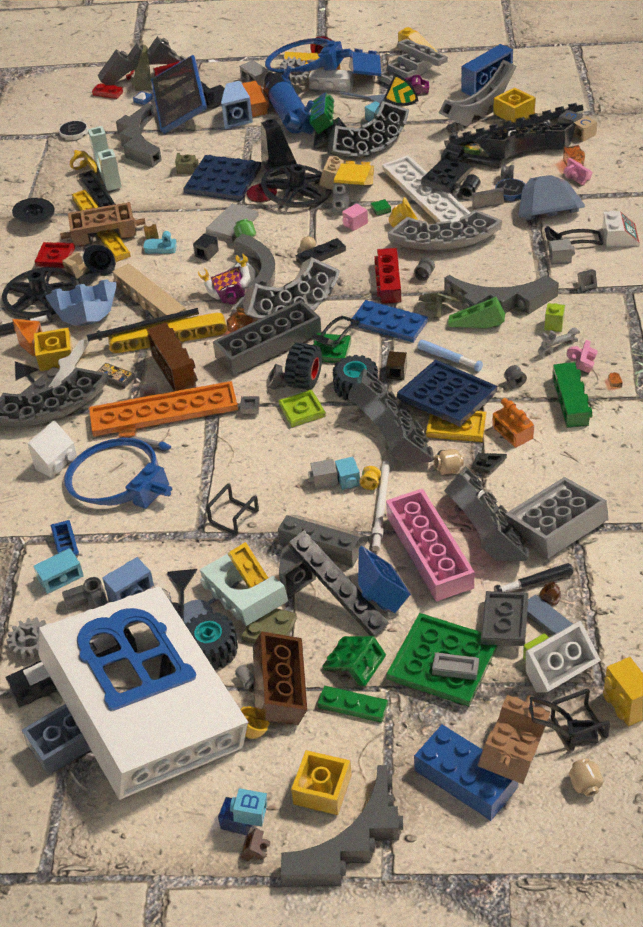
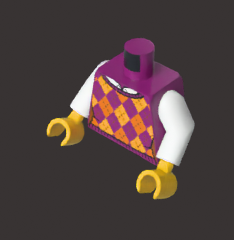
M242 254L243 260L241 261L238 255L235 257L241 267L238 266L212 276L210 280L209 273L205 268L206 273L203 276L198 271L199 277L205 281L204 285L210 296L217 300L221 299L224 304L228 303L231 305L235 304L237 299L245 296V290L251 282L248 266H246L248 258L244 254Z

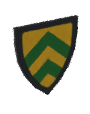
M395 73L383 100L399 106L418 102V96L414 87L408 80Z

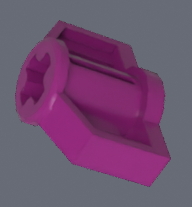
M420 75L405 78L414 87L417 95L429 93V81L422 79Z

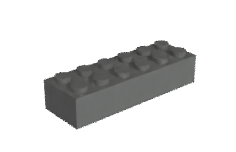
M300 300L213 341L215 358L234 376L290 349L296 342L303 343L311 339L314 333H322L321 318L307 304Z

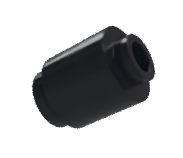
M469 174L461 185L462 195L470 197L472 193L476 192L481 184L478 176Z

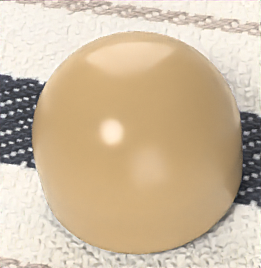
M306 236L300 241L301 251L316 247L315 239L310 236Z

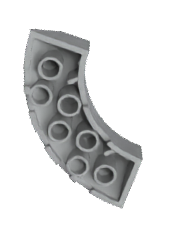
M311 257L302 263L296 278L284 287H267L255 283L247 288L243 301L245 314L255 319H261L300 300L314 310L328 297L327 295L334 288L340 270Z

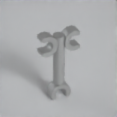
M572 328L567 334L556 337V333L552 330L549 332V335L544 332L541 336L543 341L538 349V354L542 357L545 356V352L551 355L553 348L550 346L569 340L573 343L577 342L578 338L575 335L579 334L580 331L577 328Z

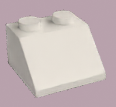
M52 421L28 442L35 470L50 478H53L77 456L74 442L55 421Z

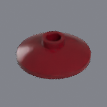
M261 183L255 184L247 190V197L251 201H270L263 193ZM268 188L272 194L277 195V189Z

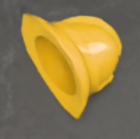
M406 197L403 198L401 204L392 209L388 221L393 228L406 217L418 220Z

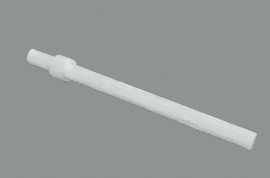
M389 461L382 462L375 526L371 534L373 551L380 550V543L384 535L382 526L390 467Z

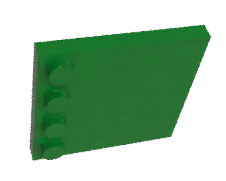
M419 613L386 674V679L470 707L499 645L481 644L482 632ZM435 653L479 658L477 680L432 675Z

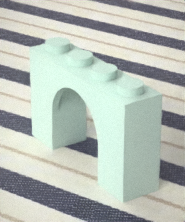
M103 126L88 129L94 161L106 190L122 188L116 156L113 149L108 148Z
M228 554L200 569L202 586L205 589H209L216 600L219 599L226 610L229 609L235 619L241 620L246 626L288 602L285 586L274 576L249 589L237 590L231 588L242 577Z

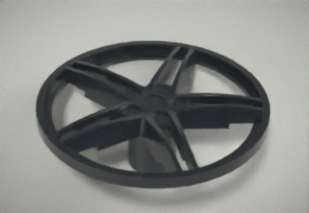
M301 164L276 166L268 170L261 179V189L265 196L273 202L287 207H313L323 203L331 195V189L327 188L323 194L312 186L320 182L322 172ZM283 169L287 179H267L273 172ZM305 170L315 173V175L310 174L305 176ZM268 188L286 189L283 199L272 194ZM298 192L314 199L306 202L292 201Z
M49 267L37 268L21 273L13 278L5 286L2 300L5 308L10 313L19 317L37 318L45 316L48 312L54 315L56 314L55 310L50 308L45 301L46 295L51 294L52 290L62 289V291L73 290L78 284L75 277L65 270ZM52 272L62 274L71 281L68 283L58 282L49 284ZM24 277H28L29 283L23 281L17 282ZM9 290L24 294L15 304L11 305L8 302L7 295ZM37 300H40L47 308V310L39 312L22 311Z

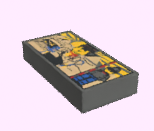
M105 363L97 371L108 373V382L123 388L135 378L133 372L109 363Z

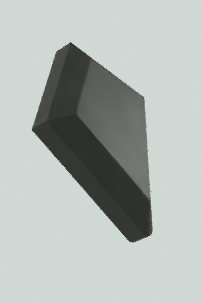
M478 453L471 469L490 474L507 458V454Z

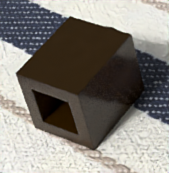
M389 351L386 363L387 379L405 380L407 352Z

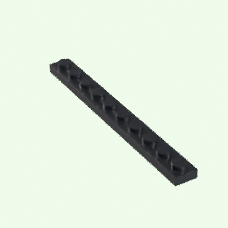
M577 102L568 104L566 108L564 106L556 107L555 111L552 112L551 109L542 111L541 115L534 113L530 114L529 118L526 119L524 117L516 118L515 122L508 120L502 122L503 125L500 126L493 124L489 126V129L483 127L476 129L474 133H471V131L462 133L463 136L460 137L458 135L449 136V140H445L444 144L445 147H447L448 143L458 145L476 140L484 134L492 135L493 131L503 130V128L514 127L516 129L517 127H522V125L554 119L566 110L573 112L583 111V104L577 105Z

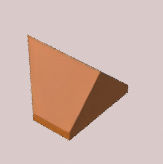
M12 319L19 345L31 356H35L34 333L42 332L40 321Z

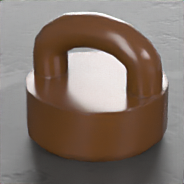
M549 582L541 589L539 597L552 606L557 605L561 599L560 587L555 582Z

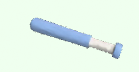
M426 340L418 342L417 347L419 350L458 364L462 363L470 366L477 372L482 369V361L475 362L463 357L461 354Z

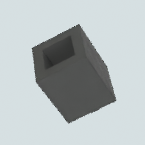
M566 110L559 116L558 123H574L582 119L583 115Z

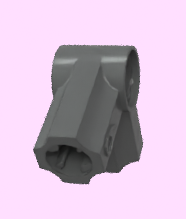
M89 577L84 581L83 585L62 592L67 609L89 602L90 609H95L108 603L106 592L98 577Z

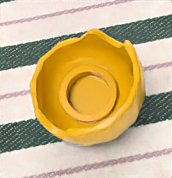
M243 706L240 710L248 721L245 737L257 739L267 731L269 721L256 719L255 707Z

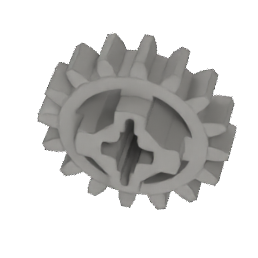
M288 57L287 60L283 59L280 69H286L287 66L292 68L305 65L306 61H300L301 58L297 60L295 57L293 59ZM310 71L290 73L288 78L294 84L296 82L301 84L302 81L306 82Z
M37 617L34 621L27 618L25 623L20 620L18 627L12 626L13 632H8L9 638L6 641L10 652L14 653L16 658L21 655L22 659L25 660L27 656H30L33 660L36 654L39 656V628L46 625V621L42 620L39 622Z

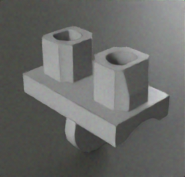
M334 183L332 212L342 213V211L348 209L350 184Z

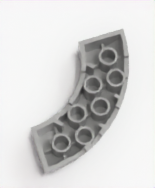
M474 210L470 214L461 217L460 221L451 222L450 220L436 222V224H427V221L406 217L388 232V239L391 243L417 250L441 251L458 249L476 244L492 236L501 228L502 220L478 210Z

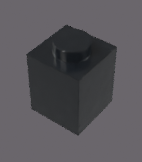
M207 234L200 236L193 243L195 257L209 261L219 251L217 237Z

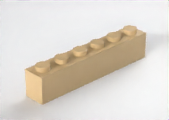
M127 263L112 271L113 282H116V287L123 290L134 302L139 303L154 318L186 311L183 305L131 264Z

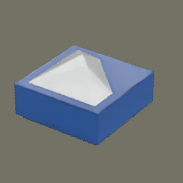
M141 91L133 97V102L145 105L153 99V96Z

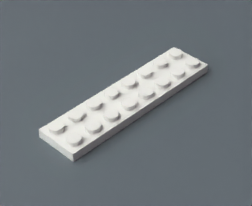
M409 155L382 164V170L436 222L460 221L461 217L470 214L450 193L421 184V179L427 172Z

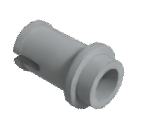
M240 665L235 670V675L243 682L246 690L253 692L254 675L246 665Z

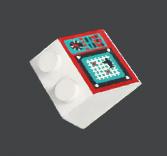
M621 211L603 213L602 230L606 247L640 246L636 225Z

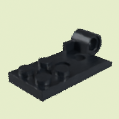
M448 143L445 152L441 155V160L422 177L421 184L450 193L474 169V166L460 162L465 148Z

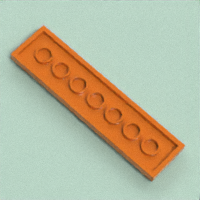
M229 381L91 406L89 410L94 437L238 410V404L233 383Z

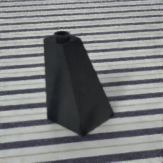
M268 119L261 122V162L267 171L280 165L297 164L276 119ZM284 169L270 174V177L285 174Z

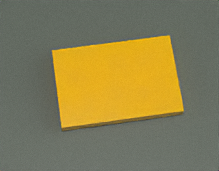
M476 411L460 427L430 414L426 437L483 442L487 412Z

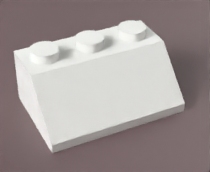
M578 621L527 650L526 673L536 693L549 692L601 660L582 622Z

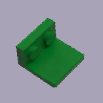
M344 636L338 641L332 653L327 656V660L322 667L324 670H347L359 686H366L387 654L374 636Z

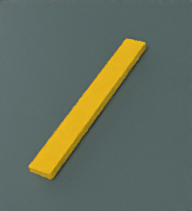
M86 190L71 194L80 211L98 208ZM114 229L96 233L105 247L113 253L116 262L131 257L129 250Z

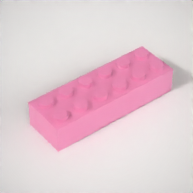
M423 488L386 500L387 518L435 601L437 602L474 589V570Z

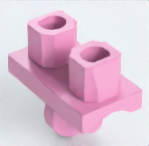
M568 158L567 166L563 171L568 179H573L580 185H585L586 180H590L593 173L572 158Z
M585 340L582 349L578 346L569 347L566 355L571 361H576L577 369L590 373L598 350L590 347L591 341Z

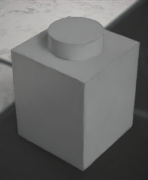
M570 239L550 241L549 257L551 263H572L575 248L574 245H571Z
M333 459L310 463L311 471H308L310 483H314L315 490L338 485L337 471Z

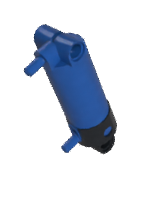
M287 66L284 74L268 72L264 78L263 91L287 131L295 134L301 132L309 135L312 134L314 128L310 124V110L314 102L309 100L305 107L288 78L293 68Z

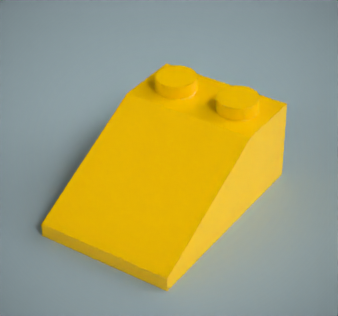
M346 160V163H341L333 183L373 184L374 165H370V162H361L360 165L355 164V161Z

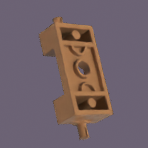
M127 202L68 213L70 230L69 232L60 233L61 240L71 238L74 246H84L90 244L88 233L119 228L121 238H129L137 235L136 226L146 225L145 218L135 220L131 204Z
M507 695L497 723L484 745L478 766L524 784L546 726L533 723L531 720V714L529 713L531 695L526 697V701ZM532 702L534 718L548 721L551 712L541 706L534 705L535 702Z

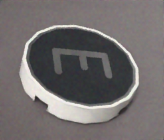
M68 121L60 126L59 133L61 138L64 137L66 140H78L83 137L82 135L88 133V127L83 121Z

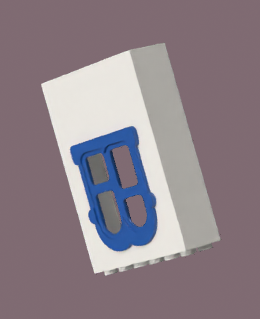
M160 586L147 589L133 596H127L115 602H109L95 609H89L75 616L66 617L54 623H48L39 628V657L119 800L243 748L248 725L247 719ZM144 623L151 629L160 645L142 653H135L126 639L123 630L133 625ZM108 634L113 636L119 643L121 650L100 658L96 657L90 647V641ZM161 655H167L176 672L157 680L151 679L142 662ZM123 659H128L142 681V685L123 693H118L103 667Z

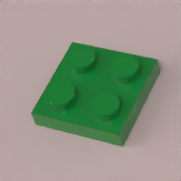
M325 333L323 337L337 341L340 335ZM345 335L336 347L319 343L316 340L313 345L320 347L322 362L336 363L340 362L341 358H346L352 340L350 335Z

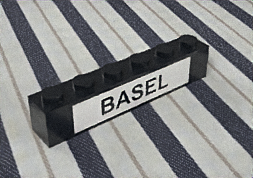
M125 628L123 630L124 635L134 652H137L135 638L129 628ZM109 634L90 641L92 651L99 658L121 650L117 640ZM41 660L5 677L19 708L58 690Z

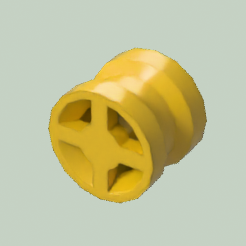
M375 466L364 467L359 480L361 487L366 490L376 489L381 477V471Z

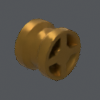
M156 223L151 226H143L146 240L159 239Z

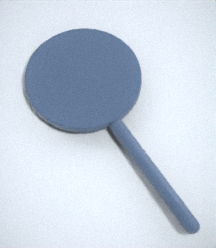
M239 581L235 582L231 588L237 586ZM213 597L208 602L204 600H191L185 603L184 624L190 623V619L193 617L197 618L198 614L202 613L205 615L207 612H212L213 614L211 604L216 599Z

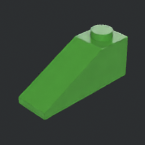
M497 297L449 315L448 325L449 327L467 328L497 327L505 322V312Z

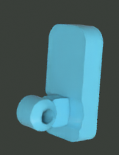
M164 231L162 239L145 240L144 252L146 254L175 253L177 248L176 239H171V233Z

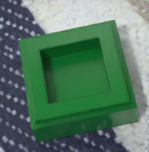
M386 199L371 203V209L376 216L391 212V206Z

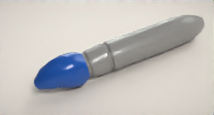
M137 436L131 437L142 440L154 448L161 450L171 449V445L163 441L159 442Z

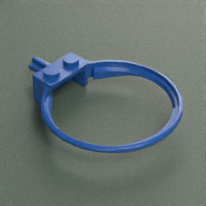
M308 38L289 43L275 50L267 57L265 67L271 72L284 73L286 69L271 68V62L275 57L297 46L317 44L324 47L318 55L320 58L293 68L291 73L313 71L324 67L325 71L336 70L344 58L352 57V50L350 48L343 49L341 41L335 42L334 40L329 41L323 38Z
M135 438L110 439L91 446L71 462L64 477L65 487L70 495L80 501L97 505L112 506L132 501L134 505L146 509L159 495L169 497L173 490L169 486L164 468L158 465L153 448L148 443ZM123 445L134 446L143 450L150 458L151 463H148L125 486L127 490L122 493L104 498H87L80 496L73 488L72 478L78 466L85 459L103 449Z

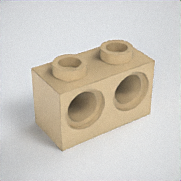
M329 156L323 169L319 186L333 190L334 178L344 160L337 156Z

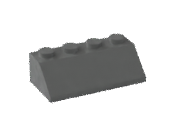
M286 515L278 528L281 546H286L298 534L305 531L332 561L353 567L359 558V547L361 545L365 547L369 540L367 535L299 515Z

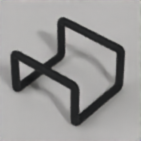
M229 483L206 506L209 523L234 535H238L237 519L246 509L254 512L259 511L256 495H253L245 504L233 498L231 484ZM227 489L230 501L243 506L233 517L234 530L213 521L210 507ZM253 501H254L255 508L252 507V506H250V504H251Z
M589 689L578 691L552 702L557 705L585 694L584 707L591 718L596 720L595 725L574 732L571 736V743L560 733L571 751L575 749L576 737L599 729L603 737L607 738L609 736L610 721L606 720L600 723L588 704ZM551 708V720L555 725L560 726L555 718L556 710Z

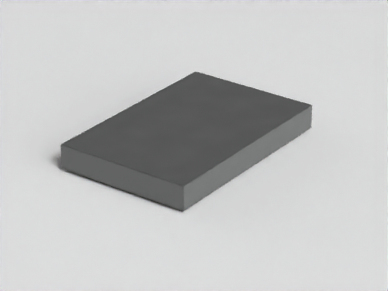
M486 591L481 644L525 645L529 593Z

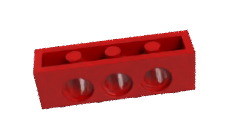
M397 248L377 249V256H374L377 297H381V304L400 303L402 299Z

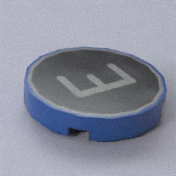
M509 178L499 181L495 189H504L505 201H515L516 198L521 199L522 190L526 184L521 180Z

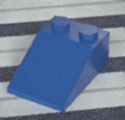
M355 48V50H352L349 68L353 73L381 76L380 55L374 50L363 52V49Z
M362 545L359 547L358 585L362 590V596L370 602L372 600L377 602V605L384 611L390 610L396 613L411 595L390 563Z

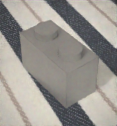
M254 60L239 66L241 79L246 82L257 81L261 87L264 85V78L269 72L268 69Z

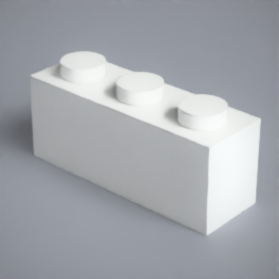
M319 68L311 71L309 75L310 89L351 92L354 85V73L349 70L325 71Z

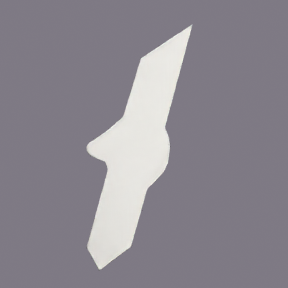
M87 338L80 340L69 356L59 359L60 370L49 387L55 388L62 384L61 381L75 369V364L90 343Z

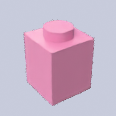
M355 204L342 211L343 225L353 231L368 223L367 209L359 204Z

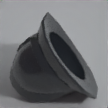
M92 245L85 248L83 260L85 266L91 272L100 273V275L113 273L116 262L110 249L102 245Z

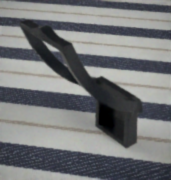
M549 226L544 229L546 239L549 241L563 240V235L571 233L598 234L599 241L573 240L570 241L571 245L580 243L604 244L601 232L597 230L571 229L558 233Z
M341 315L331 321L320 335L314 333L312 339L319 343L336 347L347 332L359 325L360 321ZM344 319L353 322L343 331L337 341L323 337L328 329L339 320Z
M530 697L529 713L531 714L532 722L558 731L570 743L574 732L596 724V720L573 719L568 712L558 705L540 698ZM532 702L548 706L567 719L568 731L551 722L534 718ZM597 729L577 736L575 744L598 743Z

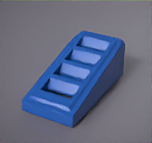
M70 520L51 524L57 552L60 553L73 548L72 552L74 555H79ZM69 532L67 534L57 536V534ZM70 537V539L59 541L60 539ZM72 543V545L60 547V545Z

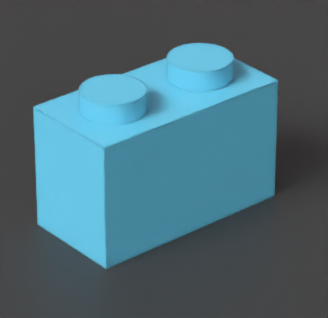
M70 548L33 566L37 579L47 594L84 577L81 564Z

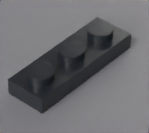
M338 238L332 239L297 254L296 261L301 266L303 262L311 257L323 261L345 252L346 245Z

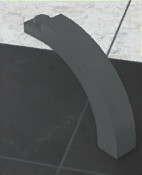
M241 234L234 241V255L243 258L242 254H244L248 261L255 265L260 272L246 287V290L255 283L273 287L275 283V259L273 254L260 241Z

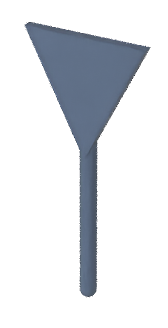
M340 92L341 95L370 99L378 103L384 101L385 94L364 96Z

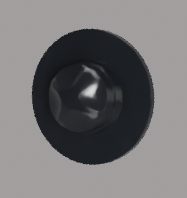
M43 198L21 200L12 209L13 217L18 222L24 224L46 222L55 213L54 205Z

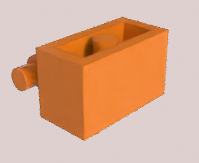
M503 398L500 403L504 408L493 413L492 427L516 448L534 438V424L523 410L516 408V404L513 401Z

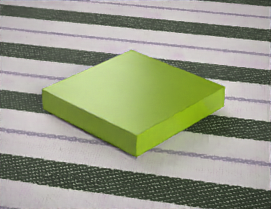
M313 390L278 400L279 406L291 427L326 417V412Z

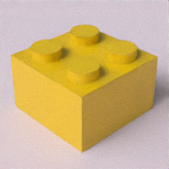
M514 87L494 97L493 114L507 121L511 120V122H515L516 118L519 117L528 118L530 114L535 113L536 97Z
M69 328L34 333L35 356L39 370H50L52 367L60 368L59 359L69 356L73 351Z
M627 657L607 666L603 696L615 708L618 718L623 720L629 727L643 720V672L631 657Z
M305 750L291 788L293 805L339 815L352 776L350 760Z

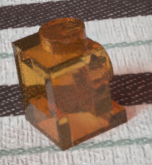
M237 307V311L226 320L228 331L232 333L251 324L253 317L247 316L243 308Z

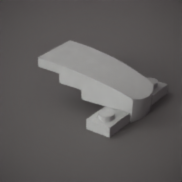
M405 39L397 43V48L408 53L398 56V61L389 64L387 70L381 72V76H377V79L390 85L395 73L403 78L413 75L421 76L432 65L441 66V64L446 63L448 57L436 52L431 47Z

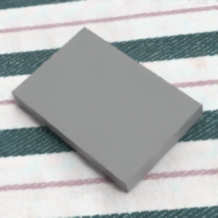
M232 203L206 227V233L233 241L236 238L233 230L236 222L243 219L253 222L259 216L258 211Z

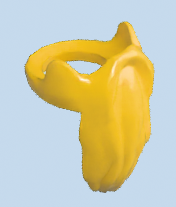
M74 150V156L69 163L70 167L79 170L88 165L96 174L97 165L94 159L86 151ZM84 158V160L80 161V166H73L76 159Z

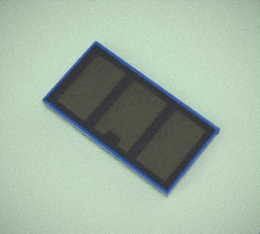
M194 55L189 56L151 79L160 129L163 134L207 109Z

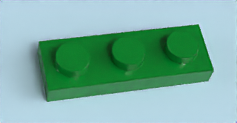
M324 685L318 701V708L382 723L388 708V700Z

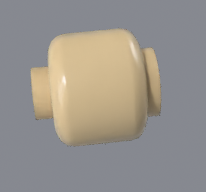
M455 449L440 450L433 460L435 470L442 475L456 474L464 464L463 456Z
M586 758L572 764L569 776L574 790L577 793L585 794V796L597 794L599 792L598 789L604 783L597 763Z

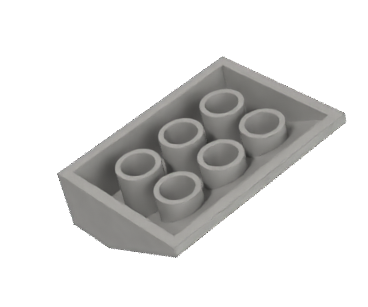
M563 477L505 513V517L534 550L548 559L609 520L607 500L566 477Z

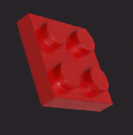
M43 242L34 261L35 266L65 268L62 261L73 254L75 249L74 243Z

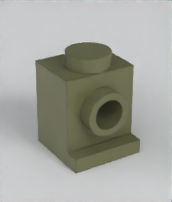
M177 153L175 159L177 174H193L199 165L196 156Z

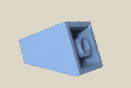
M240 81L227 83L221 101L224 128L229 129L253 123L250 96Z

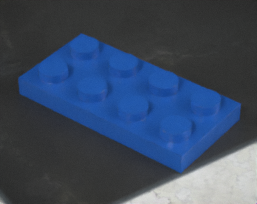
M368 300L363 302L352 317V319L360 321V324L355 327L413 343L428 322V316Z

